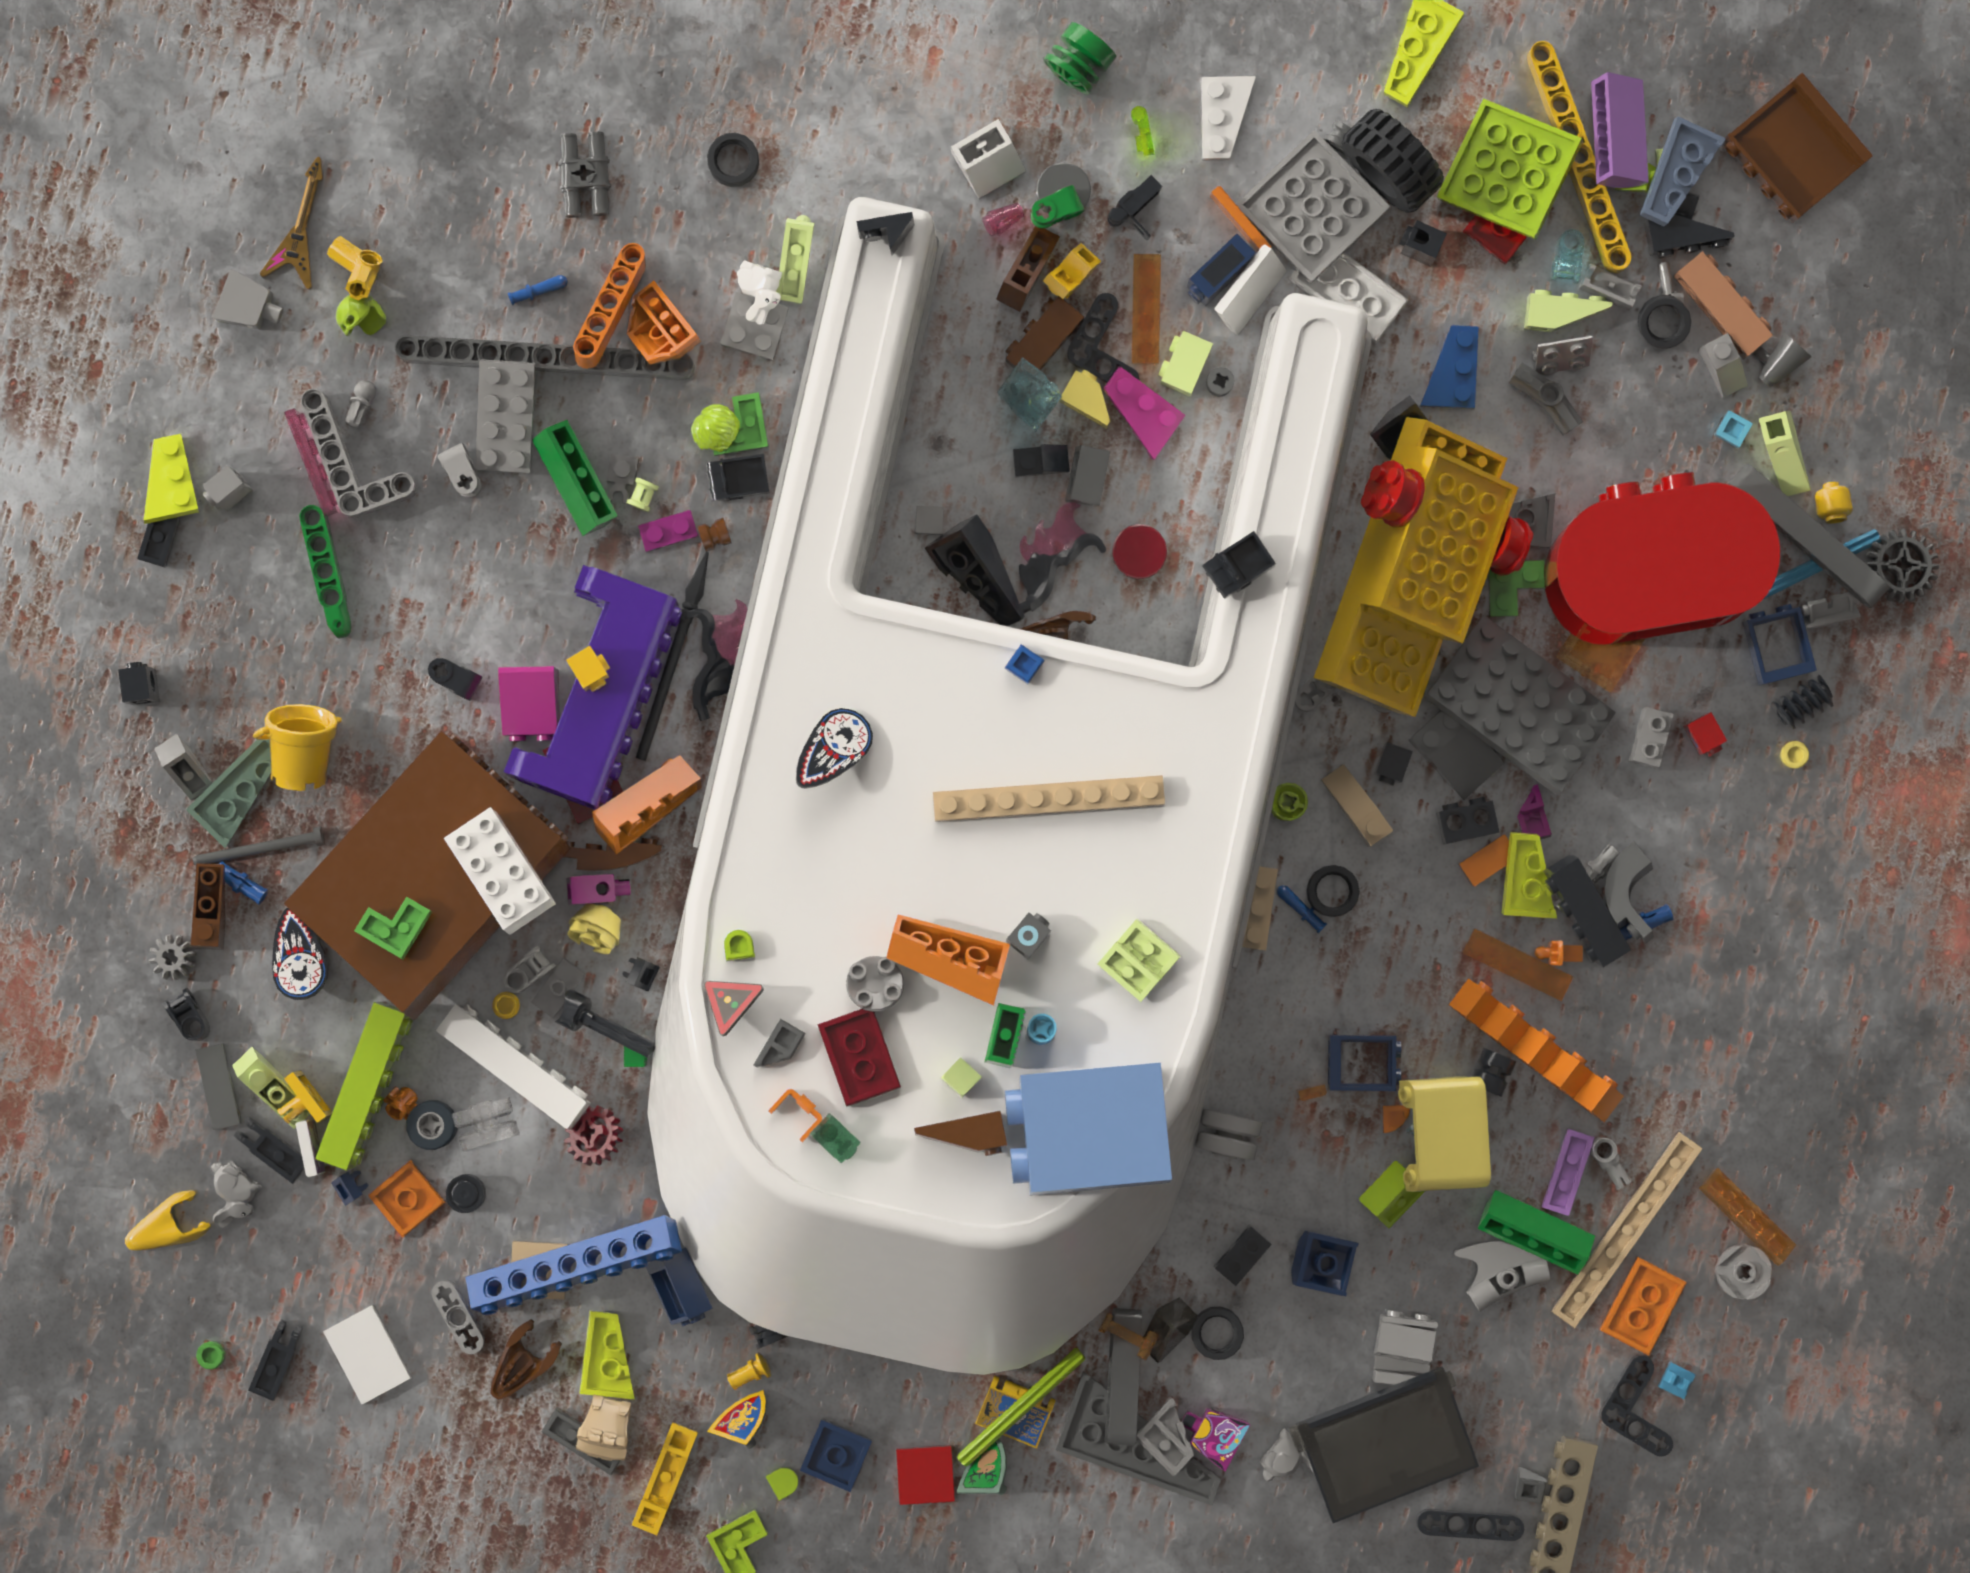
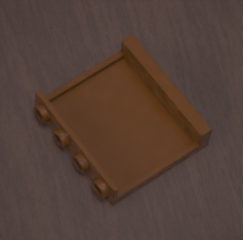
M1803 72L1734 131L1729 133L1724 141V148L1733 158L1737 157L1741 161L1745 174L1751 179L1755 178L1758 181L1763 195L1769 200L1772 198L1779 206L1777 210L1785 220L1790 219L1792 223L1798 220L1873 156Z

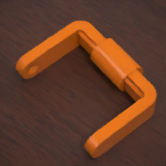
M788 1089L768 1112L772 1114L791 1095L806 1113H811L817 1119L799 1139L803 1143L822 1122V1116L814 1109L816 1105L804 1094L800 1096L795 1090Z

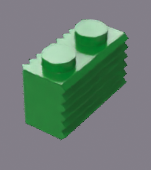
M998 1003L985 1063L1006 1068L1013 1067V1061L1016 1058L1015 1055L1018 1048L1017 1044L1020 1041L1021 1027L1023 1026L1026 1014L1024 1008Z

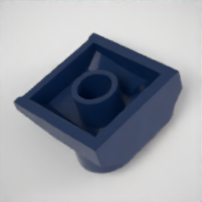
M1305 1230L1298 1240L1291 1269L1292 1284L1346 1297L1356 1248L1359 1243Z

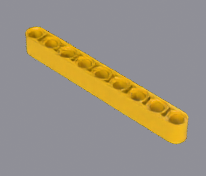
M1538 41L1532 46L1527 55L1529 68L1551 126L1561 130L1565 126H1570L1576 131V136L1583 139L1578 152L1584 154L1585 163L1579 164L1574 161L1569 170V175L1603 266L1613 274L1621 273L1631 262L1630 250L1606 186L1596 184L1595 157L1556 52L1549 42ZM1542 50L1547 54L1548 59L1543 62L1538 61L1534 56V52ZM1548 75L1553 76L1557 80V86H1547L1544 83V77ZM1555 101H1562L1565 103L1567 110L1562 113L1557 112L1553 107V103ZM1582 178H1592L1595 182V188L1586 189L1582 184ZM1596 202L1602 204L1605 210L1604 214H1595L1592 211V204ZM1601 229H1611L1614 233V239L1605 240L1601 235ZM1611 254H1620L1624 260L1623 265H1614L1611 262Z

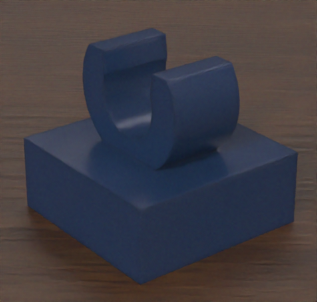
M348 1171L331 1182L345 1206L363 1195L362 1192L369 1186L367 1183L362 1186H358L355 1183L354 1179L361 1174L360 1171H354L351 1174Z

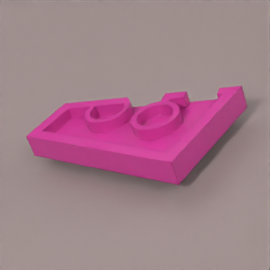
M1118 367L1103 390L1120 415L1127 421L1136 438L1143 444L1150 458L1155 460L1185 417V414L1122 367Z

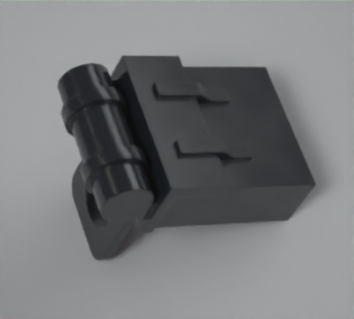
M1150 175L1139 187L1137 186L1134 190L1128 191L1118 201L1116 207L1110 210L1107 217L1109 225L1118 227L1125 221L1129 222L1148 241L1151 235L1134 217L1160 193L1163 186Z
M764 454L724 460L721 458L720 461L706 463V476H708L710 487L708 490L709 494H711V501L725 499L732 501L743 499V497L770 493Z
M1253 531L1219 554L1216 553L1202 567L1206 571L1207 577H1210L1217 587L1218 593L1220 592L1223 598L1226 599L1235 592L1238 593L1251 585L1252 581L1274 568L1276 563L1255 531Z

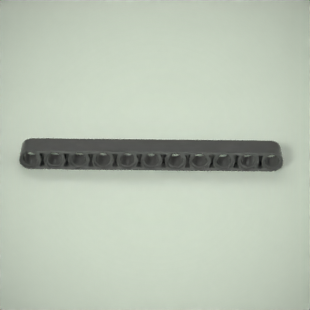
M412 335L402 336L395 343V352L398 357L404 362L411 364L479 368L480 360L484 359V352L489 348H495L498 354L494 360L512 361V353L515 350H523L525 357L521 362L536 363L535 371L687 380L694 374L695 370L694 362L687 353L681 358L662 362L660 369L651 371L647 368L648 361L638 349L606 347L603 353L607 357L605 366L585 369L578 364L574 366L566 364V357L570 353H574L573 345ZM407 343H414L415 352L410 356L403 355V346ZM438 344L443 347L442 354L439 357H430L429 351L432 346ZM462 346L469 347V356L465 359H458L457 350ZM584 349L581 351V354L589 355L593 351L591 349ZM544 351L552 353V360L548 364H540L538 361L539 355ZM626 356L634 358L632 368L622 369L620 367L622 358ZM686 360L689 362V368L687 371L679 373L674 368L676 362Z

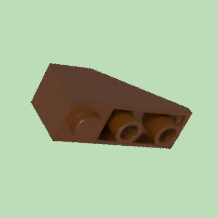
M196 863L191 946L196 949L224 950L226 924L225 865Z

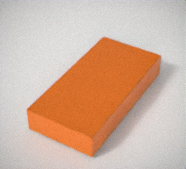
M1505 834L1458 864L1473 887L1507 865L1509 839Z

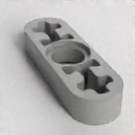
M449 1280L438 1282L432 1289V1298L459 1347L467 1354L479 1352L484 1347L485 1337L457 1286ZM440 1286H443L445 1289L450 1287L452 1292L449 1294V1298L452 1302L457 1299L460 1304H456L446 1311L444 1306L449 1305L445 1297L439 1298ZM456 1309H460L466 1314V1321L462 1325H456L451 1321V1313ZM469 1323H471L473 1328L468 1329V1332L472 1337L477 1336L479 1338V1341L476 1342L477 1348L475 1349L472 1345L468 1347L465 1345V1342L468 1340L466 1333L463 1332L459 1335L457 1331L464 1329Z

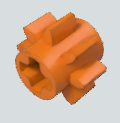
M395 1086L383 1100L387 1103L385 1108L387 1114L395 1120H402L403 1117L407 1120L410 1111L418 1105L416 1104L418 1100L416 1093L408 1087L399 1089Z

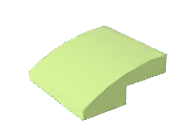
M1136 919L1097 965L1142 1002L1181 956L1139 919Z

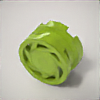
M1288 782L1278 785L1271 813L1274 817L1283 821H1292L1300 818L1308 807L1307 793L1296 783Z

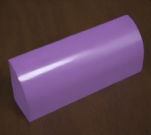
M1607 72L1591 81L1596 184L1614 188L1644 185L1648 183L1643 80Z

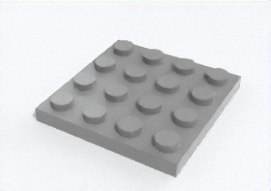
M1315 130L1236 203L1255 228L1311 284L1390 210V205Z

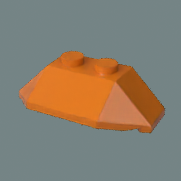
M654 280L632 297L631 305L633 307L629 315L627 335L650 365L681 358L701 342L695 331Z

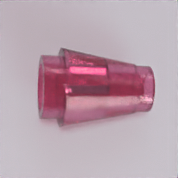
M1016 202L987 211L986 216L982 217V222L990 236H1000L1023 218L1024 212L1020 204Z

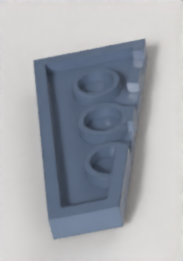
M1679 116L1673 120L1640 216L1659 225H1667L1726 138Z

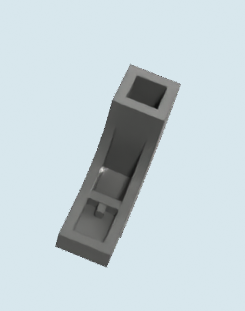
M1633 842L1612 863L1606 877L1605 898L1608 910L1618 928L1621 930L1629 924L1626 928L1635 940L1641 938L1646 944L1654 938L1653 931L1632 907L1630 896L1635 884L1653 870V866L1649 858Z

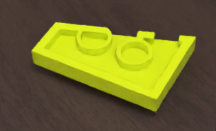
M176 434L154 439L144 523L148 524L199 513L182 435Z
M1510 832L1501 910L1503 915L1557 919L1551 897L1552 893L1544 882L1547 879L1543 872L1546 864L1538 834Z
M589 1310L580 1394H595L604 1397L635 1400L617 1313Z

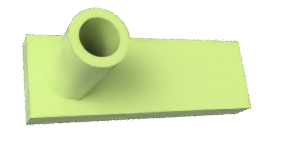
M805 215L798 216L796 220L787 218L779 268L782 276L776 290L781 296L780 300L801 304L804 298L815 224L811 223L810 218Z

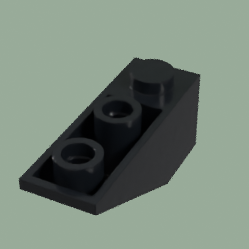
M1675 214L1665 226L1649 219L1644 223L1650 256L1658 255V259L1674 256V251L1685 250V254L1701 251V246L1711 245L1712 249L1728 246V241L1735 237L1734 232Z

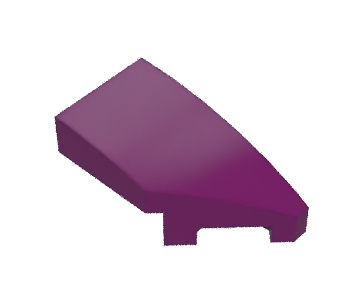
M1538 784L1532 787L1530 794L1522 805L1517 819L1521 833L1538 834L1541 840L1551 837L1552 833L1544 811V802Z

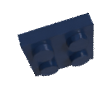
M821 1419L800 1471L851 1492L872 1440Z

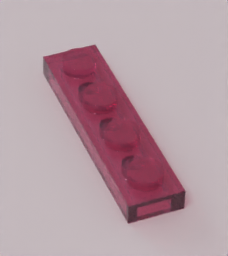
M295 408L285 411L284 414L323 514L328 517L338 513L335 507L338 504L333 490L328 489L325 481L328 479L323 464L319 465L316 458L319 452L314 438L309 439L306 429L309 428L304 413L299 414Z

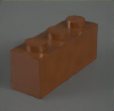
M1060 296L1055 301L1050 298L1042 307L1041 311L1044 314L1039 320L1035 321L1032 319L1024 328L1023 332L1026 335L1021 341L1018 342L1015 339L1005 351L1008 354L1006 362L1030 383L1084 320V316Z

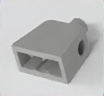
M231 269L213 318L221 323L260 330L264 319L278 324L283 314V308L270 304L273 298V293L270 290Z

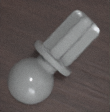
M367 380L356 384L354 388L356 397H351L349 401L351 406L345 422L354 428L361 425L366 411L371 408L369 401L376 395L374 384Z

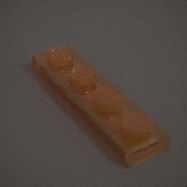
M1133 254L1131 364H1159L1161 254Z
M1473 928L1462 951L1463 954L1559 1001L1563 1000L1573 979V976Z
M1718 1167L1709 1174L1699 1187L1777 1266L1782 1264L1795 1248L1796 1244Z

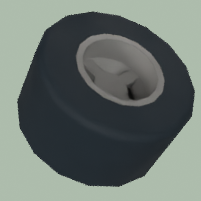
M428 1100L416 1105L410 1111L406 1120V1131L410 1140L417 1147L424 1150H437L447 1146L454 1139L458 1130V1119L454 1110L448 1104L439 1100Z

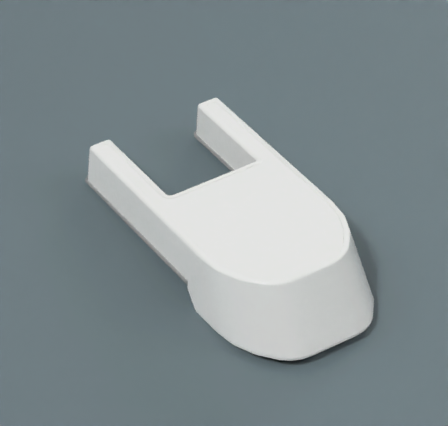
M858 197L849 204L846 215L837 224L693 842V848L698 849L655 1030V1050L653 1052L647 1114L661 1197L670 1217L676 1220L680 1239L689 1253L698 1276L720 1302L748 1322L786 1336L947 1372L985 1375L1022 1368L1059 1349L1120 1296L1167 1227L1195 1147L1232 968L1237 969L1372 337L1367 330L1368 317L1366 312L1360 307L1293 293L1288 295L1280 306H1275L1267 312L1213 557L1216 553L1219 554L1255 531L1276 565L1252 581L1251 585L1238 593L1235 592L1226 599L1223 598L1220 592L1218 593L1217 587L1208 577L1188 666L866 595V587L942 260L944 237L939 231L935 230L932 216L924 210L866 197ZM913 212L915 225L892 256L888 235L882 236V239L873 242L859 238L856 221ZM1021 644L1045 660L1028 685L1004 669ZM839 708L851 709L863 715L870 724L873 733L872 745L868 753L852 768L826 784L807 789L799 787L796 784L798 759L810 734L821 718L831 710ZM1163 775L1165 805L935 822L933 792ZM1028 912L1033 916L1038 913L1050 923L1048 928L1051 930V933L1029 960L1009 946L994 1006L895 962L904 978L902 996L895 1005L889 1009L875 1012L901 1088L846 1107L817 1024L862 1009L850 999L847 992L846 979L852 964L865 957H887L898 914L1007 943L1006 939ZM1136 919H1139L1181 956L1142 1002L1097 965ZM734 930L746 931L753 940L755 958L726 962L724 949L726 936ZM720 981L761 984L764 987L762 994L727 1036H721L704 987L705 982ZM998 1003L1024 1008L1026 1011L1023 1026L1021 1027L1020 1041L1017 1044L1016 1058L1011 1068L984 1062ZM1037 1014L1050 1015L1056 1023L1057 1030L1051 1042L1045 1045L1033 1043L1027 1035L1029 1021ZM780 1018L806 1033L791 1059L759 1068L753 1066ZM960 1057L982 1076L963 1098L941 1079ZM1161 1062L1172 1180L1169 1183L1032 1196L1029 1193V1183L1013 1184L1010 1149L1024 1148L1025 1139L1023 1124L1008 1125L1005 1090L1020 1089V1075ZM788 1089L795 1090L800 1096L804 1094L816 1105L814 1109L822 1116V1122L803 1143L799 1139L817 1119L811 1113H806L791 1095L772 1114L768 1112ZM1000 1111L1007 1147L1001 1148L1002 1153L985 1156L984 1152L977 1153L915 1136L914 1128Z

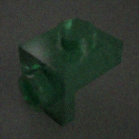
M830 1113L810 1133L840 1163L850 1159L856 1153L857 1147L861 1143Z

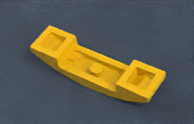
M672 1422L632 1526L658 1535L698 1434L697 1431Z

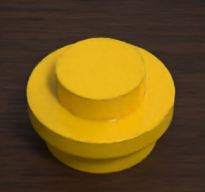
M501 992L494 998L492 1008L499 1018L510 1019L519 1012L520 1001L511 992Z

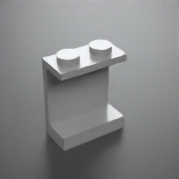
M1388 1310L1387 1315L1380 1314L1379 1327L1381 1322L1434 1331L1438 1323L1431 1320V1315L1415 1313V1318L1404 1317V1312ZM1375 1355L1372 1380L1377 1383L1395 1385L1429 1372L1430 1364L1425 1365Z

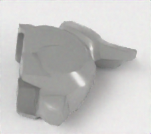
M229 1161L226 1164L214 1163L211 1166V1171L214 1173L216 1194L226 1201V1206L213 1215V1222L218 1223L219 1226L224 1228L230 1224L233 1218H244L253 1213L254 1208L249 1202L253 1200L255 1194L262 1187L257 1181L249 1178L235 1162Z
M1286 1429L1280 1431L1278 1434L1279 1438L1260 1459V1463L1264 1467L1263 1476L1267 1481H1272L1274 1477H1285L1295 1473L1301 1463L1307 1464L1313 1472L1302 1440L1297 1436L1291 1435Z

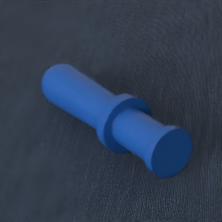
M558 275L533 286L527 284L524 289L513 293L508 292V296L512 306L529 298L532 301L535 296L566 287L568 280L564 275Z
M1281 885L1277 888V895L1302 916V921L1306 920L1319 934L1327 923H1324L1313 912V908L1309 909L1288 886Z

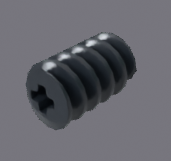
M1821 675L1817 676L1818 683L1810 679L1808 681V688L1805 685H1800L1798 687L1799 694L1794 690L1790 691V700L1785 696H1781L1779 699L1780 705L1774 701L1771 702L1776 716L1783 725H1788L1794 730L1796 729L1794 720L1797 719L1804 724V714L1813 719L1815 718L1814 708L1823 713V703L1828 704L1831 708L1834 706L1833 695Z

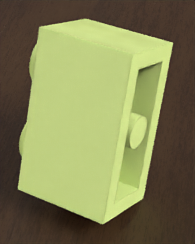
M1185 331L1182 332L1180 337L1175 335L1169 351L1173 352L1170 362L1164 360L1158 376L1163 377L1160 384L1191 397L1213 343Z

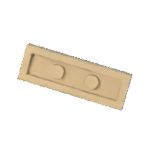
M1259 866L1242 945L1244 948L1266 951L1278 869Z

